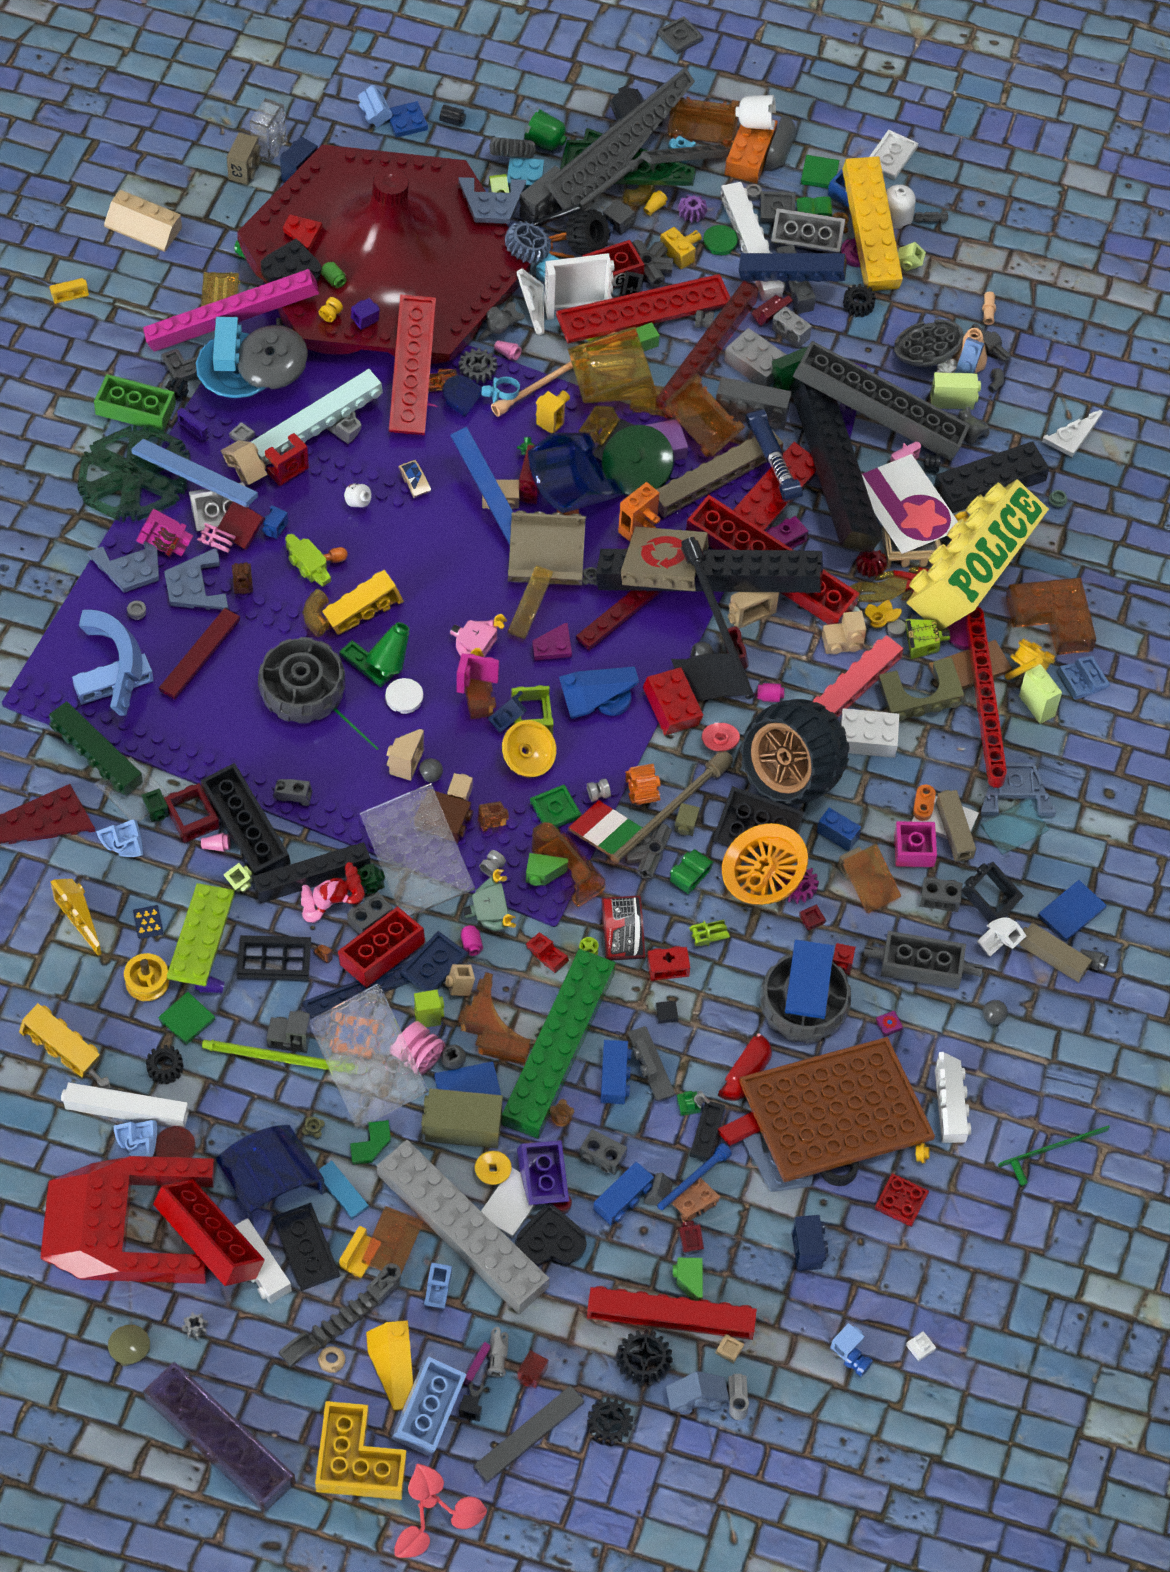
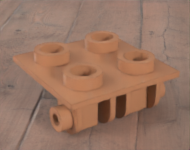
M700 1177L671 1204L682 1213L680 1217L685 1222L697 1217L696 1214L700 1216L701 1211L705 1213L706 1210L713 1206L715 1207L716 1203L719 1202L720 1196Z

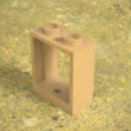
M738 592L731 595L728 614L730 623L740 629L776 613L779 592Z

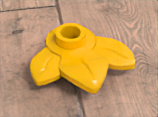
M886 600L877 607L868 604L865 609V614L870 618V625L873 628H881L888 622L897 620L902 613L900 608L893 609L890 600Z

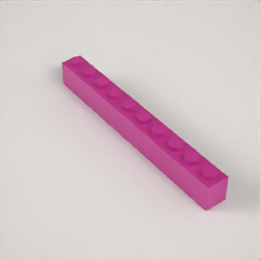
M307 269L143 327L146 342L155 352L215 331L216 317H238V322L318 295L319 290L316 279L311 271Z

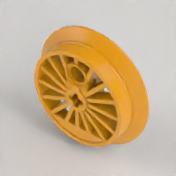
M770 823L752 827L740 834L725 853L722 862L724 884L734 897L745 903L763 905L779 902L797 889L805 875L808 865L806 845L800 835L787 826ZM764 845L768 846V853H767V854H766ZM758 846L762 854L761 857L754 850ZM751 852L757 861L746 856ZM745 862L752 866H741V864ZM789 872H795V875L792 876V875H789V874H787V873H789ZM779 877L784 878L790 882L787 885H785ZM774 879L782 886L781 890H776ZM769 886H770V887H771V890H772V894L767 895V894H768V888H769Z

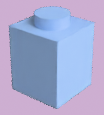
M848 1323L832 1340L830 1348L846 1361L850 1353L863 1344L865 1336H863L862 1331L858 1327Z

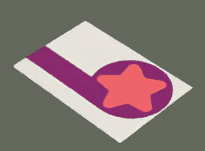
M912 454L862 474L874 513L901 554L947 536L950 529L958 522Z

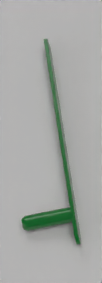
M1108 1125L1002 1161L998 1166L1003 1167L1011 1164L1020 1185L1025 1186L1028 1184V1181L1019 1161L1108 1131L1110 1126Z

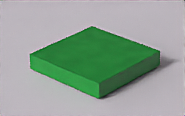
M806 155L801 184L829 189L830 181L838 173L840 160Z
M565 784L530 798V803L546 832L577 820L581 816Z
M189 992L185 993L158 1017L159 1021L185 1045L216 1020L215 1016Z

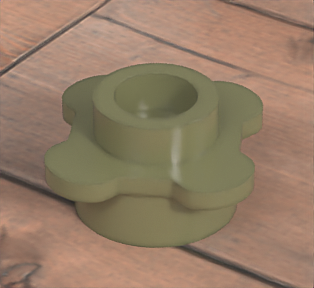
M307 1117L302 1133L319 1138L322 1135L321 1130L325 1126V1122L316 1117Z

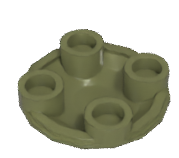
M124 1325L117 1328L111 1334L108 1340V1350L114 1360L122 1366H129L141 1361L150 1352V1339L147 1332L141 1327Z

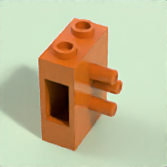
M645 482L620 502L618 532L629 542L631 541L635 526L656 528L654 524L660 522V517H658L660 492L648 482Z

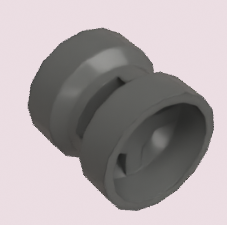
M697 310L695 328L706 327L707 329H712L714 312L704 313L702 310Z

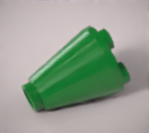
M401 622L393 625L369 651L366 662L379 669V672L384 676L389 677L390 674H399L404 665L409 627Z

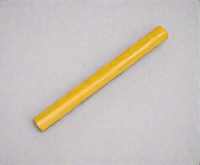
M1037 657L1008 672L1005 678L1011 680L1042 664L1043 659Z

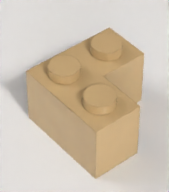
M238 440L220 450L228 467L235 468L241 482L250 485L267 475L265 471L266 466L259 459L258 449L254 443Z
M862 611L843 613L842 623L823 625L822 639L826 654L863 650L866 626Z

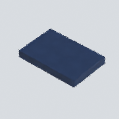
M437 931L402 968L400 975L423 992L437 990L446 981V976L449 975L452 964L461 965L469 956V953Z

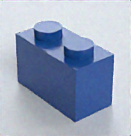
M830 807L820 818L817 827V833L848 852L858 841L861 832L860 825Z

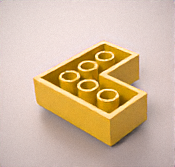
M325 1402L315 1480L316 1492L402 1500L407 1460L406 1450L365 1446L369 1417L368 1405Z

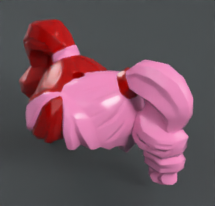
M348 862L345 865L346 881L340 878L327 880L315 887L313 894L308 885L302 886L301 905L304 907L302 915L307 922L315 923L319 921L326 910L334 903L359 904L363 901L365 892L361 885V876L357 874V867H354L353 863ZM348 890L352 892L351 896H348Z

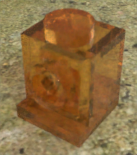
M501 801L479 805L478 821L484 832L491 827L506 825L509 814Z

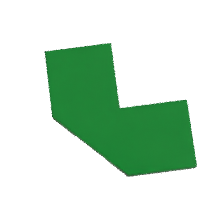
M389 1120L368 1122L370 1141L350 1143L352 1165L373 1163L379 1153L391 1142Z

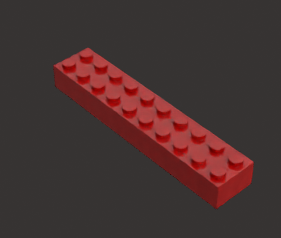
M709 494L687 519L686 531L708 532V543L714 550H793ZM823 570L821 593L780 592L828 625L842 623L843 613L853 610L858 603L860 594L825 570Z

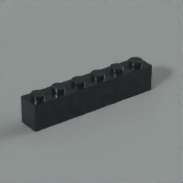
M358 843L252 876L253 888L259 904L302 891L303 885H308L312 888L333 878L346 877L345 865L348 862L353 863V866L357 867L358 870L364 865L371 864L370 856L365 843Z

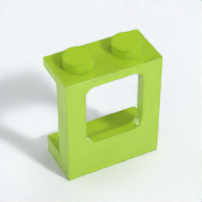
M538 685L535 687L512 688L511 698L520 690L523 692L518 698L520 702L528 700L542 701L544 719L531 720L543 724L553 735L554 724L549 696L550 687ZM521 716L514 721V724L523 721Z

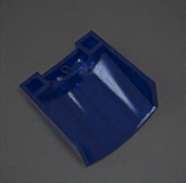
M551 433L528 451L530 470L536 486L543 497L561 513L570 512L623 495L616 480L607 479L592 453L597 449V446L589 433Z
M290 1125L272 1126L254 1132L232 1144L216 1158V1162L245 1219L248 1218L253 1226L252 1212L288 1191L315 1182L320 1194L325 1193L323 1176Z

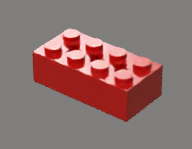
M397 906L338 950L340 966L361 984L368 987L425 943L424 928Z

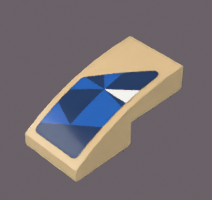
M416 460L398 466L413 498L431 491L426 477Z

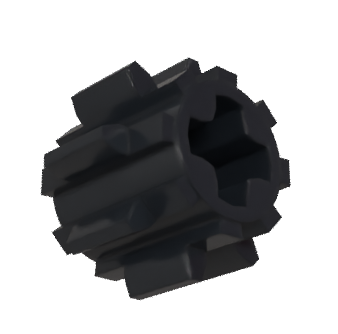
M175 377L172 381H168L166 385L169 391L175 392V400L177 401L182 399V397H186L189 392L187 389L188 382L183 378Z

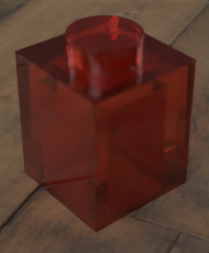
M530 1350L518 1370L517 1379L527 1387L532 1386L536 1388L548 1369L549 1360Z

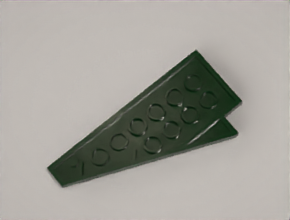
M586 128L583 140H567L560 169L602 136L603 133ZM640 148L632 159H636L641 155V152L648 150ZM643 161L636 170L629 172L614 184L693 186L696 171L695 168L680 162L650 164L647 161Z

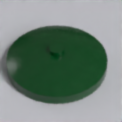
M633 425L617 432L608 441L602 456V469L607 481L615 490L627 496L645 482H648L655 489L663 487L669 480L675 463L673 448L665 435L659 430L646 425Z

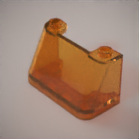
M682 97L670 111L667 133L671 136V139L681 136L685 139L721 143L725 147H731L737 133L739 117H736V107H739L740 101L732 100V103L727 105L726 101L715 103Z
M696 373L664 402V411L670 417L673 416L700 445V450L706 457H713L734 439L745 426L740 420L738 422L733 421L734 417L730 416L707 391V387L704 386L702 388V379Z
M548 822L541 823L533 828V854L568 858V867L576 883L574 885L576 893L572 896V901L577 907L604 891L605 878L567 833Z

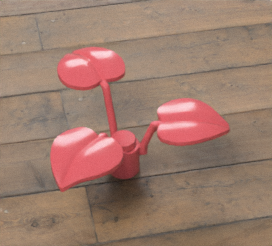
M416 1464L414 1474L408 1485V1492L412 1498L420 1501L418 1507L420 1509L421 1528L410 1526L400 1534L394 1548L395 1556L399 1558L416 1557L427 1550L430 1544V1537L424 1532V1507L432 1508L438 1502L450 1514H453L451 1523L458 1529H468L477 1525L485 1517L487 1508L478 1498L468 1496L459 1500L455 1505V1510H452L439 1496H436L444 1486L442 1476L428 1466Z

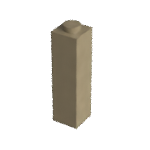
M957 790L942 791L938 793L936 805L954 860L957 862L973 859L976 847Z
M1033 922L1028 928L1024 927L1023 931L1026 937L1020 942L1019 945L1076 982L1079 983L1090 968L1092 962L1090 958Z

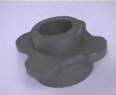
M594 567L584 569L582 583L585 585H597V569Z

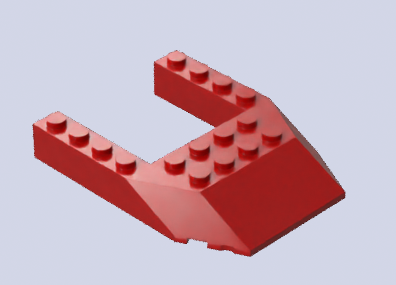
M128 1156L91 1163L49 1180L41 1260L54 1264L57 1268L73 1274L74 1277L80 1280L206 1284L207 1265L197 1254L125 1252L131 1185L162 1186L193 1179L200 1187L214 1188V1159Z

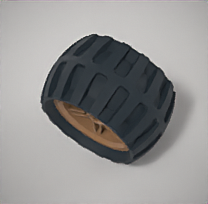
M806 699L780 701L767 707L754 718L743 735L744 741L741 744L740 753H742L741 763L748 776L747 779L758 789L762 796L769 797L771 801L778 803L802 804L822 797L839 782L849 761L847 757L850 747L849 742H847L844 726H841L837 720L838 717L833 712L828 711L826 706Z

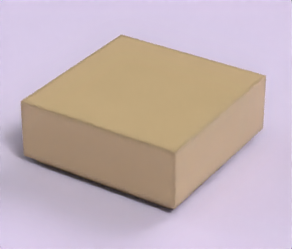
M726 1334L715 1354L734 1364L744 1344Z

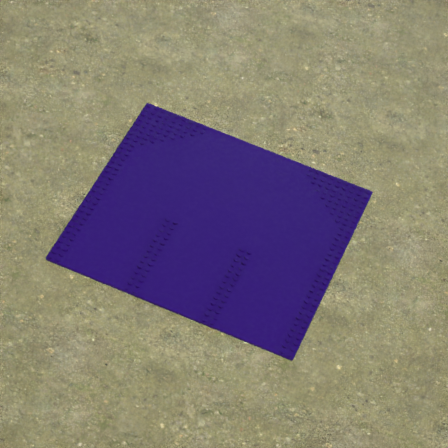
M275 309L238 322V325H242L243 333L250 334L261 327L276 325V319L281 317L278 310ZM469 345L454 359L430 365L429 379L454 374L457 384L448 388L428 391L429 402L427 403L438 407L427 405L425 435L389 432L395 356L388 352L361 349L349 354H325L307 349L306 367L295 381L277 389L266 387L250 397L229 398L219 396L205 388L201 382L186 405L185 410L208 427L207 435L209 438L206 441H202L177 420L161 447L237 483L242 482L235 468L228 467L220 450L236 442L229 437V433L241 422L255 432V436L248 441L251 442L368 369L381 382L383 393L378 398L366 403L362 408L354 411L355 417L362 426L358 435L349 444L328 429H324L320 434L313 436L305 442L308 448L309 468L281 486L268 473L250 485L245 484V487L258 492V498L249 505L250 509L265 517L267 514H270V507L273 505L288 513V524L276 539L262 532L264 527L262 523L247 550L231 541L233 543L232 547L216 542L229 548L230 551L227 553L217 548L220 566L201 569L206 596L226 594L228 610L240 616V621L175 700L160 692V685L221 613V609L210 608V610H206L205 607L194 606V608L170 606L164 571L215 549V547H210L197 540L201 537L202 533L196 530L189 495L190 491L206 488L156 464L150 463L98 548H104L109 561L145 549L144 545L137 542L136 539L153 509L174 519L180 525L181 523L187 525L184 531L193 535L188 547H186L182 556L172 552L170 557L165 555L166 552L157 549L159 581L127 592H123L104 571L97 567L93 560H90L2 700V706L50 725L49 714L67 701L122 755L195 784L200 783L201 785L200 780L235 763L263 811L350 846L364 842L368 853L472 895L490 878L481 871L480 863L487 859V855L491 850L498 851L506 859L504 866L499 869L504 870L500 877L507 876V880L499 881V883H502L507 908L556 927L596 847L568 830V827L576 820L546 832L530 803V798L565 784L581 815H583L597 802H591L587 791V783H598L606 778L610 787L611 797H601L598 800L616 810L628 786L625 780V771H629L630 767L638 766L659 724L644 692L643 685L647 677L675 669L671 659L691 658L692 647L695 643L701 641L713 617V612L704 591H662L590 651L576 640V635L630 591L598 590V585H585L583 583L582 585L508 582L510 545L491 510L482 508V494L450 434L467 427L496 480H519L525 455L521 454V450L517 449V446L524 443V437H531V443L546 448V470L537 504L519 501V508H513L512 511L514 513L516 511H525L532 514L534 512H544L545 514L552 515L557 513V508H579V514L586 516L583 555L584 570L589 567L597 569L600 549H628L630 544L618 532L620 502L628 496L618 492L610 485L604 475L602 464L591 459L592 453L617 417L633 425H648L670 421V419L559 378H555L520 399L506 413L497 417L491 409V404H493L492 396L485 397L481 395V388L483 386L492 387L495 377L498 379L501 377H512L519 382L520 392L548 374L493 354V357L497 358L498 363L496 375H492L491 380L486 378L485 383L482 380H479L478 384H476L475 380L469 382V378L464 379L463 374H460L459 368L460 357L465 356V351L470 353L472 348L475 351L478 349ZM502 383L497 386L503 393H514L517 391V388L509 383ZM563 390L569 394L570 400L565 403L564 424L552 435L536 424V401L547 391L558 396ZM680 423L688 446L687 458L675 460L673 472L665 485L673 479L680 478L686 472L698 468L702 463H707L717 455H722L728 452L730 448L739 445ZM416 460L426 477L431 491L413 498L398 466ZM766 462L712 491L709 495L733 510L772 466L769 462ZM268 464V465H266V468H267L268 466H269L270 468H271V467H274L273 464ZM350 484H365L370 488L372 494L371 501L366 507H351L346 503L344 493ZM708 494L665 518L658 511L660 522L654 524V526L661 529L686 531L687 519ZM292 533L299 540L309 539L323 555L328 554L329 550L333 548L343 547L348 553L346 560L338 563L326 561L327 572L331 576L330 583L323 587L316 581L311 583L307 577L304 578L296 565L293 566L288 559L289 551L286 548L287 543L285 541L287 534ZM234 563H251L253 592L234 594L232 565ZM385 570L396 585L404 602L399 605L396 602L390 605L389 610L385 612L380 610L374 614L373 618L369 620L362 619L359 625L337 635L322 611L329 604L341 599L344 594L356 589L359 584L371 579L374 574ZM713 592L718 605L725 592ZM132 601L143 602L146 606V615L139 620L130 618L127 612L129 603ZM82 610H97L113 616L132 633L140 647L141 654L145 653L152 670L153 682L133 688L126 715L120 716L110 707L113 695L82 705L79 701L72 677L79 673H85L95 670L97 667H104L119 661L118 648L113 639L102 635H88L79 627ZM503 614L507 619V622H503L505 627L503 629L497 628V640L485 656V658L492 657L499 660L498 683L471 679L470 686L465 688L464 694L458 693L457 670L461 656L456 649L457 637L450 634L452 627L456 624L464 628L470 620L489 621L493 620L497 615ZM397 622L404 623L410 630L403 669L399 674H394L382 687H379L339 655V651L352 640L369 653ZM568 623L572 657L534 660L532 641L558 626ZM300 637H308L328 644L332 651L340 657L345 671V690L343 698L336 709L379 749L377 750L334 710L328 716L320 720H313L310 723L288 722L278 718V715L273 711L270 712L263 702L258 686L260 664L264 662L266 653L271 648L273 649L278 646L282 641L299 639ZM635 667L640 683L630 689L631 705L627 711L620 715L611 716L601 713L597 708H594L595 711L590 714L571 719L559 679L560 676L577 671ZM397 679H412L422 687L423 700L421 706L414 712L407 714L399 711L395 712L387 705L385 698L386 689L390 683ZM538 685L549 686L556 758L546 773L537 777H524L511 770L502 753L504 735L514 725V722L502 732H499L488 718L511 698L512 688L535 687ZM541 700L521 701L522 705L527 709L521 716L522 720L544 719ZM419 729L424 730V752L412 780L390 775L389 766H387L389 746H393L396 738ZM522 748V752L524 754H526L525 748ZM433 758L440 761L443 766V774L439 780L427 782L423 778L419 767L425 759ZM454 773L466 774L473 778V788L468 799L471 802V810L474 811L473 817L470 822L467 821L466 833L464 837H460L458 843L414 830V818L427 789L447 794ZM277 780L310 781L313 792L309 806L301 805V802L279 801L274 798L273 793ZM529 853L568 858L567 872L546 885L534 886L526 883Z

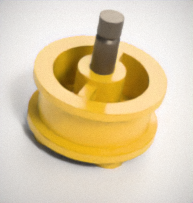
M1024 638L1019 640L1018 644L1020 646L1016 653L1010 655L1021 666L1037 657H1041L1043 659L1041 665L1045 670L1048 669L1051 663L1054 664V658L1056 657L1048 651L1041 650L1042 646L1039 644L1031 643ZM1025 672L1016 678L1015 684L1022 685Z
M144 953L128 961L124 969L126 989L133 998L140 1001H153L164 995L169 986V980L167 979L168 968L164 960L157 955Z

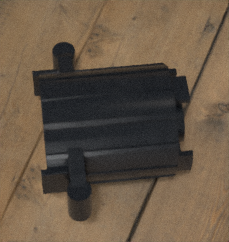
M626 86L618 89L619 92L610 100V106L617 121L611 123L609 129L644 101L638 88L627 89Z

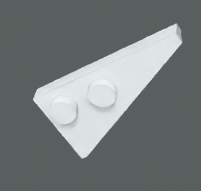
M1103 411L1093 412L1083 420L1078 419L1066 427L1058 429L1056 433L1050 436L1045 435L1042 442L1073 457L1101 418Z

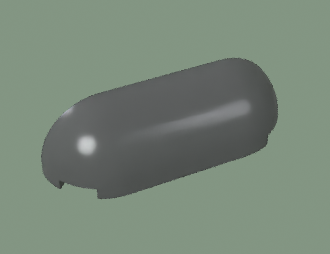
M782 115L770 145L765 163V171H772L780 166L783 167L796 136V127L791 118L786 115Z

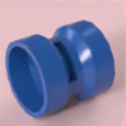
M855 1348L847 1357L844 1365L849 1369L853 1368L856 1374L862 1377L872 1365L873 1360L869 1357H864L862 1352Z

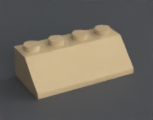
M119 190L111 201L104 227L165 252L182 229L181 214Z

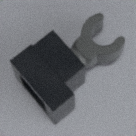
M473 1382L470 1383V1396L463 1395L459 1409L460 1418L480 1422L482 1406H479V1396L483 1394V1384H481L478 1391L473 1390Z

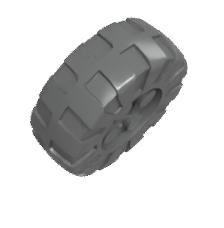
M308 637L287 639L280 642L275 648H271L264 656L263 664H260L258 686L263 702L270 712L273 711L278 715V718L288 722L310 723L313 720H320L328 716L340 704L345 690V671L338 654L334 653L332 648L322 641L319 642Z
M785 955L778 960L776 965L769 968L760 989L761 1011L766 1016L768 1025L775 1033L778 1032L785 1039L796 1043L797 1041L807 1044L816 1043L825 1037H831L845 1022L850 1010L851 987L848 984L847 975L832 960L825 1019L785 1013L792 955Z

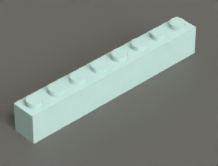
M370 369L364 371L251 441L258 449L259 459L264 462L265 466L272 464L266 458L265 450L273 447L280 455L295 447L288 440V436L292 433H295L305 443L308 439L320 434L324 429L333 426L340 419L348 417L351 412L362 408L369 401L378 398L383 393L382 384Z

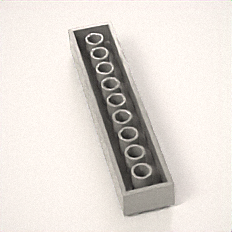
M408 1140L404 1141L377 1165V1176L518 1314L523 1312L549 1288L550 1278Z

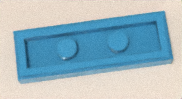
M330 1161L315 1172V1175L352 1220L369 1208L366 1201L333 1161Z

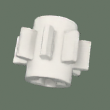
M950 358L937 365L939 369L937 372L955 373L958 362L954 358Z

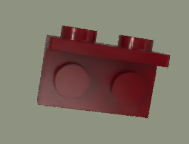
M775 295L752 311L751 315L762 327L772 320L774 315L785 306L788 308L793 300L789 295L785 298H779L778 295Z

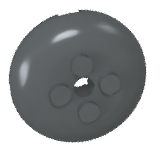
M935 319L934 323L927 324L923 321L901 332L895 340L894 351L899 360L915 367L935 366L957 354L962 347L964 333L957 323L949 320Z
M281 325L264 326L251 332L240 344L237 352L239 353L237 367L243 379L257 388L270 387V389L281 388L295 381L304 371L308 357L307 346L303 338L291 328Z

